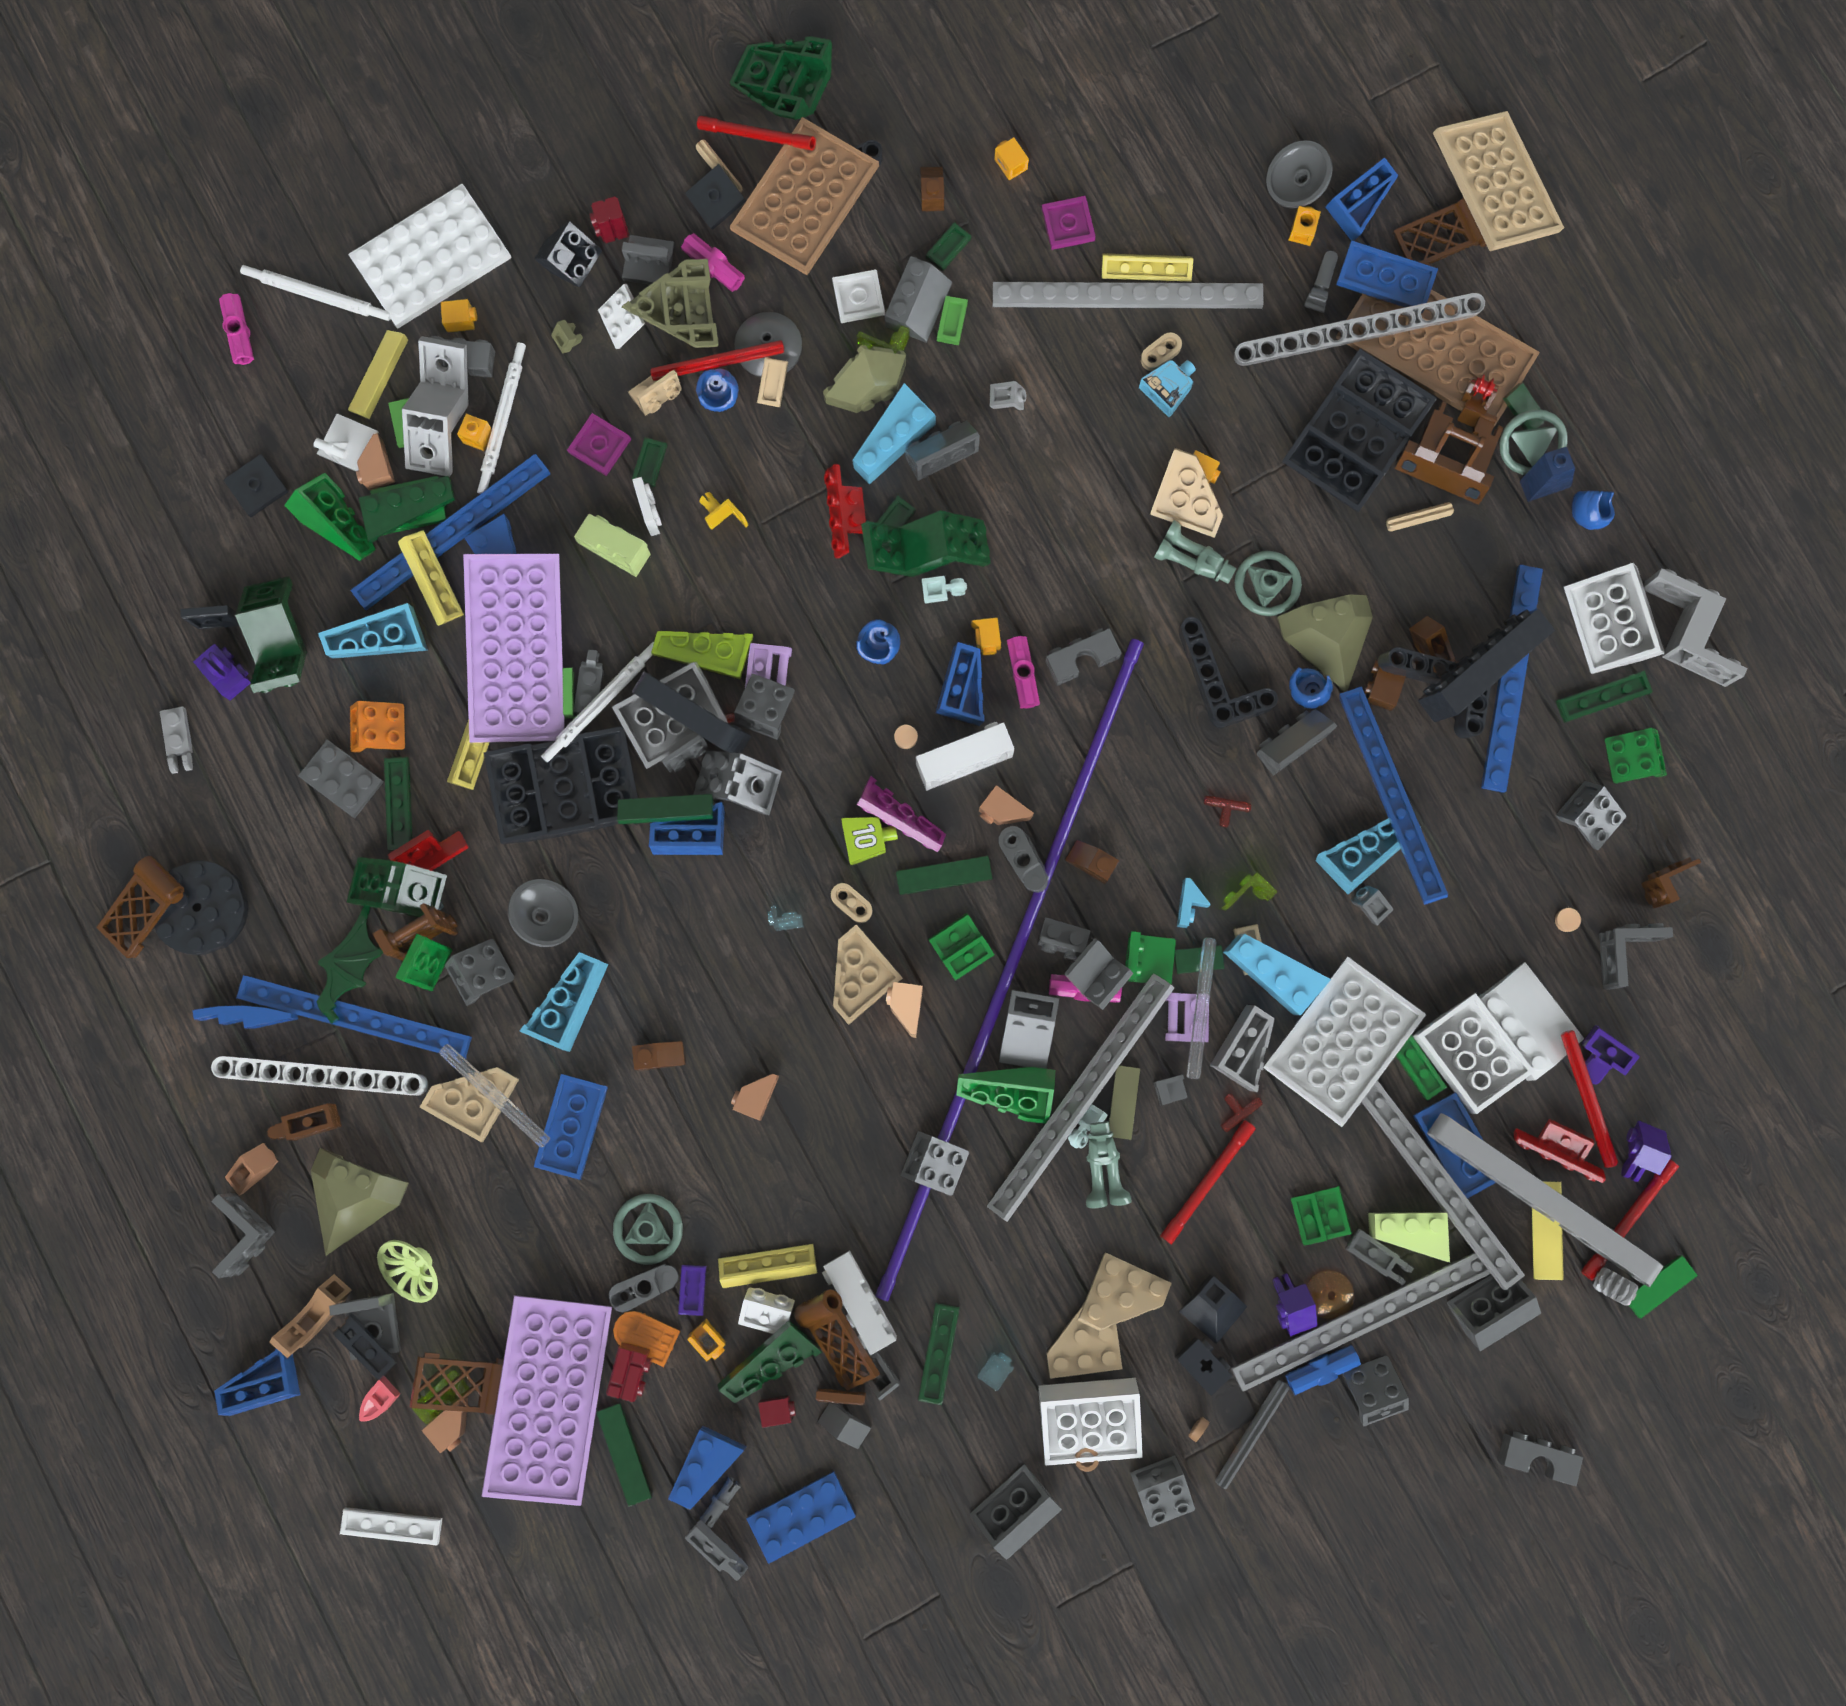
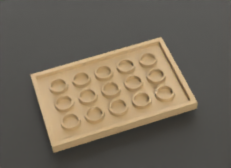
M1508 111L1439 127L1433 132L1489 251L1556 234L1564 229Z

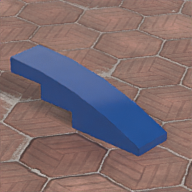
M217 1006L192 1010L194 1020L205 1021L218 1018L219 1024L223 1025L243 1022L244 1028L256 1029L299 1019L297 1014L252 1006Z

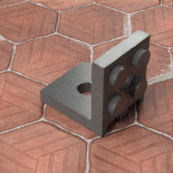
M706 751L693 795L712 794L713 799L731 801L763 815H770L782 771L741 753ZM755 780L758 782V789L756 791L753 789Z
M1663 923L1648 924V926L1641 927L1640 924H1626L1622 927L1605 931V933H1599L1603 990L1628 986L1625 942H1656L1673 937V928H1664Z
M236 1193L218 1194L211 1202L246 1235L212 1273L218 1278L232 1277L236 1274L239 1276L249 1266L247 1262L253 1256L257 1257L265 1249L266 1246L264 1244L276 1231Z
M394 1293L349 1300L329 1306L330 1316L345 1313L346 1318L351 1313L359 1319L366 1329L371 1324L376 1325L379 1329L376 1339L390 1353L401 1351ZM353 1329L348 1332L350 1338L356 1334ZM350 1352V1359L356 1360L357 1358Z

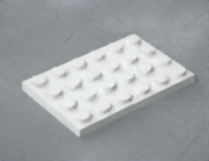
M463 184L348 254L384 309L390 312L389 317L397 329L512 258Z
M1347 957L1333 975L1331 981L1317 996L1263 1068L1343 1127L1426 1014Z

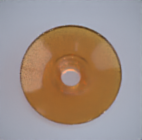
M1325 1270L1315 1274L1308 1282L1307 1288L1315 1302L1317 1316L1332 1320L1351 1309L1354 1301V1290L1350 1281L1343 1274L1332 1270ZM1330 1291L1335 1292L1336 1296L1333 1300L1328 1299L1327 1295Z

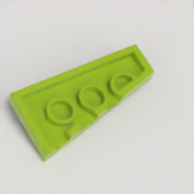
M657 631L651 654L686 665L697 662L701 669L741 679L750 650V643L753 640V634L736 635L733 633L710 634L707 632Z

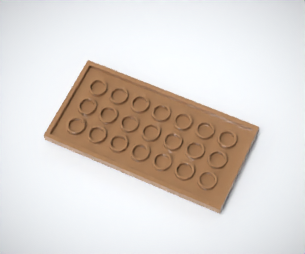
M1431 290L1427 303L1447 298ZM1362 294L1347 320L1405 307ZM1445 305V313L1453 316L1455 313L1454 307ZM1424 310L1421 313L1424 320L1429 321L1432 319L1430 311ZM1399 315V323L1403 326L1408 325V317L1406 315ZM1478 316L1347 344L1357 351L1362 349L1420 388L1462 411L1466 403L1461 399L1473 375L1481 378L1485 374V380L1487 381L1494 378L1493 383L1498 385L1499 388L1487 413L1498 417L1495 425L1507 407L1503 397L1517 384L1522 383L1540 353ZM1376 320V328L1380 331L1385 330L1386 323L1383 320ZM1355 324L1352 327V331L1355 335H1362L1363 327ZM1340 332L1336 336V339L1339 340L1341 338Z

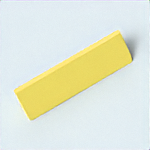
M1102 254V279L1192 281L1193 258L1190 256Z
M387 330L348 408L349 411L370 419L408 342L405 334Z
M424 530L399 540L398 544L437 625L440 626L464 615Z
M469 719L447 782L473 790L484 760V752L487 751L490 742H469Z
M1542 1181L1562 1195L1561 1182ZM1532 1208L1534 1279L1564 1280L1562 1228L1559 1226L1560 1223L1551 1221Z
M813 1244L718 1259L719 1278L722 1288L817 1273Z

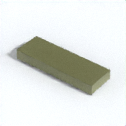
M1118 1066L1115 1071L1109 1116V1128L1113 1132L1112 1137L1132 1139L1140 1068Z

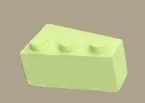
M588 514L574 536L578 544L637 577L651 555L647 548L648 545L643 540L627 533L618 526L615 527L609 524L606 519L599 515L595 517Z
M1368 1213L1369 1236L1450 1262L1447 1213Z

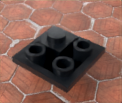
M567 221L544 241L534 259L550 273L576 287H581L601 254L602 249L570 221Z
M1209 1274L1179 1312L1217 1344L1247 1306L1218 1279Z

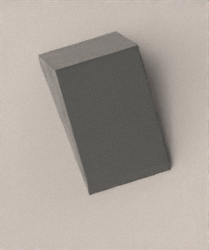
M876 1352L870 1358L880 1375L867 1382L877 1398L882 1400L900 1385V1380L881 1355ZM861 1364L860 1370L869 1374L866 1367Z
M831 1402L817 1421L837 1440L856 1449L860 1447L871 1429L870 1426L836 1403Z

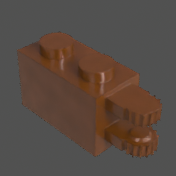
M327 1103L281 1117L282 1123L275 1124V1126L272 1125L268 1129L267 1135L270 1139L286 1138V1140H299L342 1127L336 1104Z

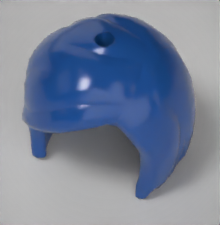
M721 368L710 369L700 375L696 392L700 404L705 409L721 412L733 407L736 403L739 387L735 377L729 371Z
M1578 491L1572 500V515L1577 524L1589 530L1601 529L1609 525L1615 516L1612 505L1614 492Z
M880 619L872 620L861 629L856 649L862 658L871 663L887 664L899 651L900 635L892 624Z
M1298 667L1290 678L1289 689L1291 690L1292 698L1297 704L1302 705L1304 708L1314 709L1324 705L1330 699L1331 692L1333 691V682L1328 675L1326 680L1320 672L1314 669Z

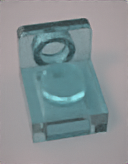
M771 905L772 911L768 912L769 925H774L776 931L804 927L801 915H797L796 912H788L782 914L783 917L779 918L777 906Z
M993 1352L977 1378L998 1391L1009 1373L1014 1369V1366L1010 1364L1012 1359L1002 1352L998 1355Z

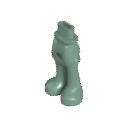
M1176 520L1172 522L1154 556L1157 560L1168 559L1192 569L1195 574L1212 578L1217 582L1220 579L1227 584L1236 570L1234 566L1228 564L1229 560L1226 559L1224 561V558L1215 552L1212 547H1205L1181 534V524ZM1172 545H1175L1181 549H1184L1196 555L1197 558H1192L1172 547Z
M1109 1122L1091 1123V1134H1088L1090 1139L1089 1154L1086 1158L1091 1168L1092 1191L1086 1197V1207L1102 1208L1108 1205L1102 1165H1107L1110 1204L1115 1206L1130 1204L1132 1202L1131 1195L1123 1189L1120 1182L1118 1169L1120 1153L1116 1149L1112 1137L1113 1132L1109 1128Z

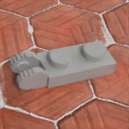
M177 707L160 711L170 772L172 774L179 772L177 756L182 755L185 770H192L191 753L193 751L186 708Z

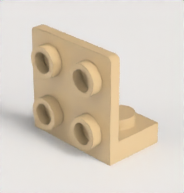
M672 370L657 381H653L651 376L631 389L629 395L646 416L649 413L658 411L661 404L668 399L676 398L682 388L677 373Z

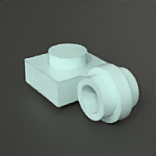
M945 576L922 579L925 603L947 601L948 591L953 596H961L965 594L967 584L961 578L951 580L950 584H946Z
M1091 1104L1078 1122L1079 1128L1074 1129L1068 1137L1071 1146L1075 1148L1085 1147L1089 1139L1086 1132H1090V1124L1104 1122L1108 1115Z

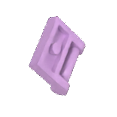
M750 643L745 688L752 674L770 680L773 654L780 655L777 683L786 686L788 660L792 654V648Z
M1171 993L1166 999L1168 1001V1033H1166L1165 1041L1208 1042L1209 994ZM1178 1001H1184V1034H1177Z

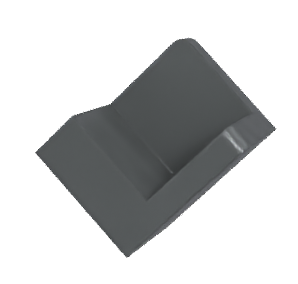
M1184 1075L1153 1082L1160 1106L1187 1098L1183 1083Z

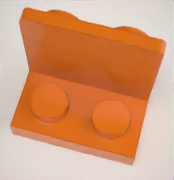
M357 701L351 705V752H361L366 748L403 750L405 748L404 705Z

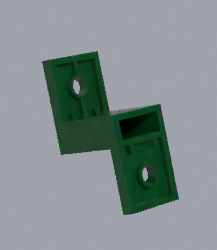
M940 510L901 527L870 521L861 524L868 569L915 577L954 561L983 567L991 564L984 520Z
M290 576L244 587L235 614L256 664L250 683L253 693L260 691L267 693L274 688L281 686L291 687L300 682L307 650L287 603L293 585Z

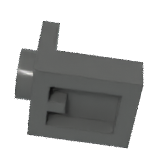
M1368 885L1359 889L1356 896L1351 900L1354 905L1362 909L1372 924L1379 925L1394 910L1378 889Z

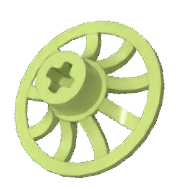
M390 1240L380 1247L377 1255L378 1266L384 1279L394 1291L408 1300L420 1303L427 1302L435 1296L438 1289V1280L432 1267V1258L426 1250L419 1247L415 1248L399 1240ZM394 1246H402V1254L397 1252ZM386 1249H388V1251L390 1252V1254H391L392 1256H394L395 1258H389V1257H387V1256L384 1254L385 1251H386ZM384 1262L390 1265L401 1266L392 1270H386ZM429 1269L431 1275L425 1274V1271ZM405 1272L406 1274L397 1285L391 1277ZM410 1278H412L411 1294L403 1290ZM424 1281L432 1282L431 1290L426 1287ZM418 1284H419V1287H420L421 1291H422L424 1294H426V1295L420 1296V1295L418 1294V1292H417V1285H418Z

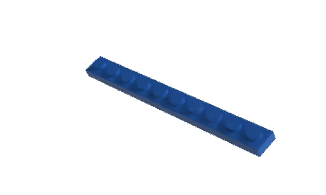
M536 454L426 534L437 558L550 475L549 470ZM402 552L350 591L363 608L368 610L414 575Z
M1525 565L1518 566L1510 616L1514 614L1517 616L1526 609L1530 612L1537 608L1543 569ZM1529 654L1499 679L1481 784L1482 789L1503 793L1507 791Z
M1362 687L1340 693L1339 699L1424 905L1447 898L1448 892Z
M243 975L236 998L330 1023L318 1008L316 1001L320 997L319 995ZM337 1000L335 1002L337 1007L333 1010L338 1015L339 1020L333 1023L334 1025L455 1058L466 1059L472 1039L470 1036Z

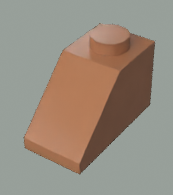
M378 433L373 434L357 461L359 470L356 471L359 483L364 484L368 490L395 483L384 441Z
M997 785L979 807V812L982 813L980 817L989 824L994 822L997 825L1030 821L1034 815L1031 810Z
M771 1074L743 1086L740 1091L736 1090L731 1104L734 1105L733 1110L761 1121L779 1076Z
M262 1143L241 1155L225 1178L240 1196L266 1176L278 1161L273 1151Z
M465 1397L464 1400L468 1404V1397ZM445 1410L427 1425L422 1432L440 1453L446 1449L451 1452L461 1443L459 1438L465 1433L467 1412Z

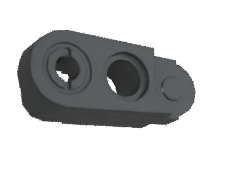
M1016 826L1005 828L999 836L1001 850L1028 890L1037 893L1044 891L1048 885L1049 877L1030 837L1021 828ZM1011 836L1016 837V842L1014 844H1010L1009 838ZM1030 857L1029 864L1022 866L1023 860Z
M664 1264L617 1283L609 1291L610 1303L619 1312L629 1311L673 1288L679 1279V1272L674 1266ZM642 1280H647L651 1283V1291L649 1293L641 1291L640 1283ZM622 1292L628 1293L627 1301L621 1299Z

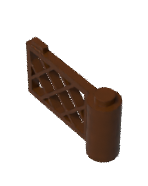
M1464 198L1456 204L1393 231L1404 258L1412 260L1411 253L1413 250L1426 254L1424 260L1419 263L1428 266L1473 245L1487 246ZM1453 212L1457 219L1455 226L1442 222L1444 215ZM1429 222L1437 225L1434 235L1421 231L1423 224ZM1440 226L1452 230L1449 240L1436 236ZM1408 231L1417 235L1412 244L1404 241L1401 234ZM1454 232L1463 234L1467 241L1458 244L1451 240ZM1419 235L1431 239L1428 249L1415 245ZM1434 241L1447 245L1445 251L1441 253L1431 251L1430 249Z
M146 856L135 865L133 870L135 874L96 927L126 958H136L144 948L142 945L143 941L169 905L179 902L183 897L184 887L153 856ZM139 884L142 887V897L135 898L134 888ZM149 899H154L159 904L154 913H150ZM135 900H143L144 914H136ZM125 901H129L130 915L122 916V905ZM144 916L145 926L142 931H138L137 917ZM123 918H130L131 932L123 931ZM112 919H116L117 933H112L107 928ZM131 934L132 944L128 949L124 944V935Z
M827 1290L798 1305L795 1309V1319L800 1326L809 1328L836 1372L835 1376L840 1385L848 1391L876 1378L880 1373L841 1310L843 1305L841 1296L834 1290ZM836 1319L840 1324L842 1331L835 1328ZM819 1328L828 1332V1338L823 1336ZM834 1335L841 1339V1345L834 1342ZM848 1343L852 1344L855 1352L847 1349ZM833 1349L841 1353L840 1359L836 1357ZM847 1357L854 1360V1366L847 1363ZM861 1364L866 1367L869 1374L860 1370ZM846 1370L854 1374L852 1382L848 1377Z
M424 1352L423 1357L418 1356L410 1408L477 1412L495 1415L504 1358L496 1357V1361L483 1362L439 1358V1353ZM424 1363L434 1364L438 1371L426 1380L422 1374ZM452 1365H456L462 1373L450 1381L444 1372ZM476 1367L484 1368L483 1377L474 1383L468 1374ZM442 1375L448 1385L436 1393L430 1383ZM466 1377L472 1386L460 1395L454 1385ZM427 1386L434 1396L426 1403L417 1402L419 1392ZM451 1388L458 1398L451 1404H444L440 1397ZM476 1390L479 1395L478 1406H468L464 1398Z

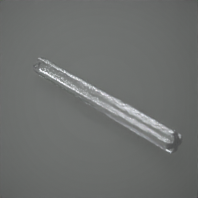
M1205 938L1202 945L1187 1078L1199 1079L1201 1075L1216 950V939Z
M446 1044L441 1048L439 1054L539 1147H544L549 1142L550 1137L451 1045Z

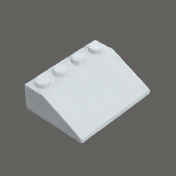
M1634 563L1564 587L1591 674L1640 662L1665 653L1638 568Z
M1526 962L1479 996L1480 1000L1535 1071L1525 1078L1527 1081L1537 1080L1567 1055L1561 1038L1563 1032L1568 1030L1575 1031L1578 1043L1584 1039Z
M1476 993L1413 1035L1415 1041L1454 1093H1457L1470 1114H1478L1535 1072Z
M1136 1378L1039 1386L1045 1465L1076 1463V1461L1081 1463L1094 1462V1460L1142 1458L1140 1396ZM1084 1448L1092 1449L1098 1453L1097 1456H1093L1090 1452H1084L1080 1458L1075 1457L1076 1452Z

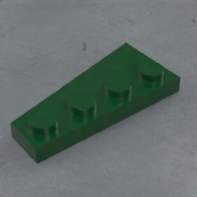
M449 476L359 497L366 534L370 543L378 540V537L386 533L390 534L396 531V528L406 523L410 524L416 521L419 516L425 513L429 514L455 501Z
M788 1320L718 1383V1389L732 1402L737 1403L761 1389L763 1383L783 1376L782 1372L792 1366L797 1368L804 1363V1359L811 1355H814V1357L822 1353L821 1348Z

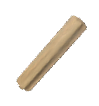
M706 140L698 142L696 150L711 169L718 164L721 165L739 191L742 192V185Z
M1448 502L1388 518L1386 526L1388 531H1395L1451 516L1454 513L1452 504Z

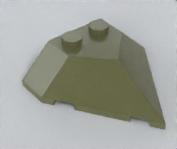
M708 259L684 260L669 274L663 275L641 291L637 297L630 302L627 301L621 307L695 348L718 347L716 323H713L709 294L710 273Z
M861 345L857 349L858 354L850 358L834 378L835 384L823 391L824 401L828 405L858 413L870 410L881 400H890L898 391L906 366V354L904 351L899 350L897 353H894L892 349L880 347L868 349L866 345Z
M1345 595L1301 606L1278 616L1277 619L1283 640L1297 649L1301 656L1325 677L1327 675L1330 676L1331 680L1340 687L1339 689L1342 692H1347L1373 618L1367 595Z
M320 1148L312 1166L311 1175L325 1255H329L388 1212L400 1206L409 1183L388 1174L377 1173L347 1161L341 1155Z

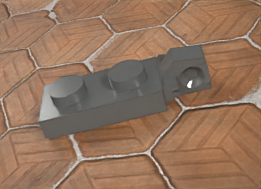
M588 650L587 662H581L574 704V713L579 714L602 690L604 670L603 664L598 663L600 653L597 650Z
M701 1520L686 1534L685 1539L719 1572L724 1570L738 1581L747 1571L748 1566L742 1558H739Z

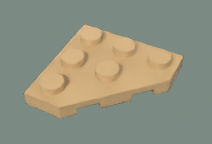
M1174 448L1150 514L1170 522L1176 520L1181 526L1215 538L1223 517L1217 499L1197 456Z
M857 925L838 940L833 1007L849 1025L887 993L888 987H893V982H899L903 979Z
M496 1067L481 1073L431 1086L420 1108L476 1140L484 1142L519 1079Z
M1104 1253L1078 1321L1100 1331L1111 1325L1160 1308L1164 1305L1171 1283L1108 1253Z
M1081 1307L1062 1331L1056 1342L1047 1351L1050 1378L1122 1369L1116 1324L1100 1331L1078 1321L1082 1310Z

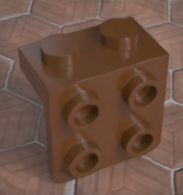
M1688 857L1647 875L1649 880L1641 883L1645 890L1647 902L1655 909L1679 900L1680 898L1669 877L1702 863L1701 860L1698 858L1692 861L1691 857Z

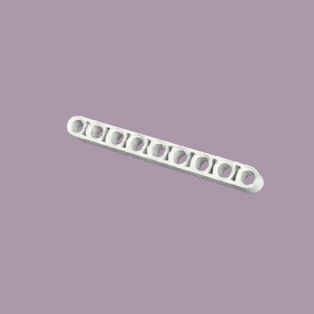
M226 1056L216 1058L211 1065V1070L216 1077L416 1096L424 1094L428 1089L427 1078L414 1073ZM227 1061L230 1069L227 1073H224L222 1066ZM251 1063L253 1065V1073L248 1076L246 1067ZM272 1066H275L277 1074L272 1078L269 1070ZM299 1068L301 1075L299 1079L295 1080L293 1078V1071ZM319 1070H323L325 1074L321 1082H318L316 1079ZM346 1072L348 1074V1081L343 1085L340 1082V1075ZM370 1074L372 1082L366 1087L363 1079L365 1075ZM391 1076L396 1080V1084L392 1089L387 1086V1079ZM414 1078H417L420 1084L416 1091H413L410 1087V1083Z

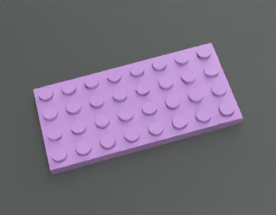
M464 554L469 742L556 741V737L564 729L559 554Z
M514 1295L482 1497L581 1506L612 1310L611 1306Z

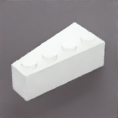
M850 1250L823 1266L825 1271L822 1274L829 1285L833 1284L837 1293L841 1296L842 1304L848 1312L846 1317L852 1328L856 1327L860 1335L858 1338L869 1354L872 1355L896 1341L897 1335Z

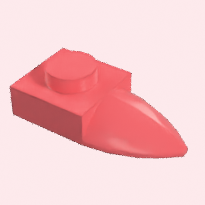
M385 1376L378 1380L364 1397L359 1412L360 1421H369L388 1410L399 1397L400 1392Z

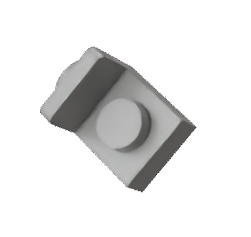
M1016 381L990 384L991 408L1015 407L1018 410H1024L1026 391Z

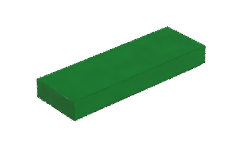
M1411 1035L1396 1054V1057L1424 1099L1429 1100L1447 1088V1086Z
M1679 1255L1661 1269L1651 1287L1644 1284L1638 1286L1637 1295L1631 1301L1629 1307L1641 1319L1698 1275L1686 1259Z

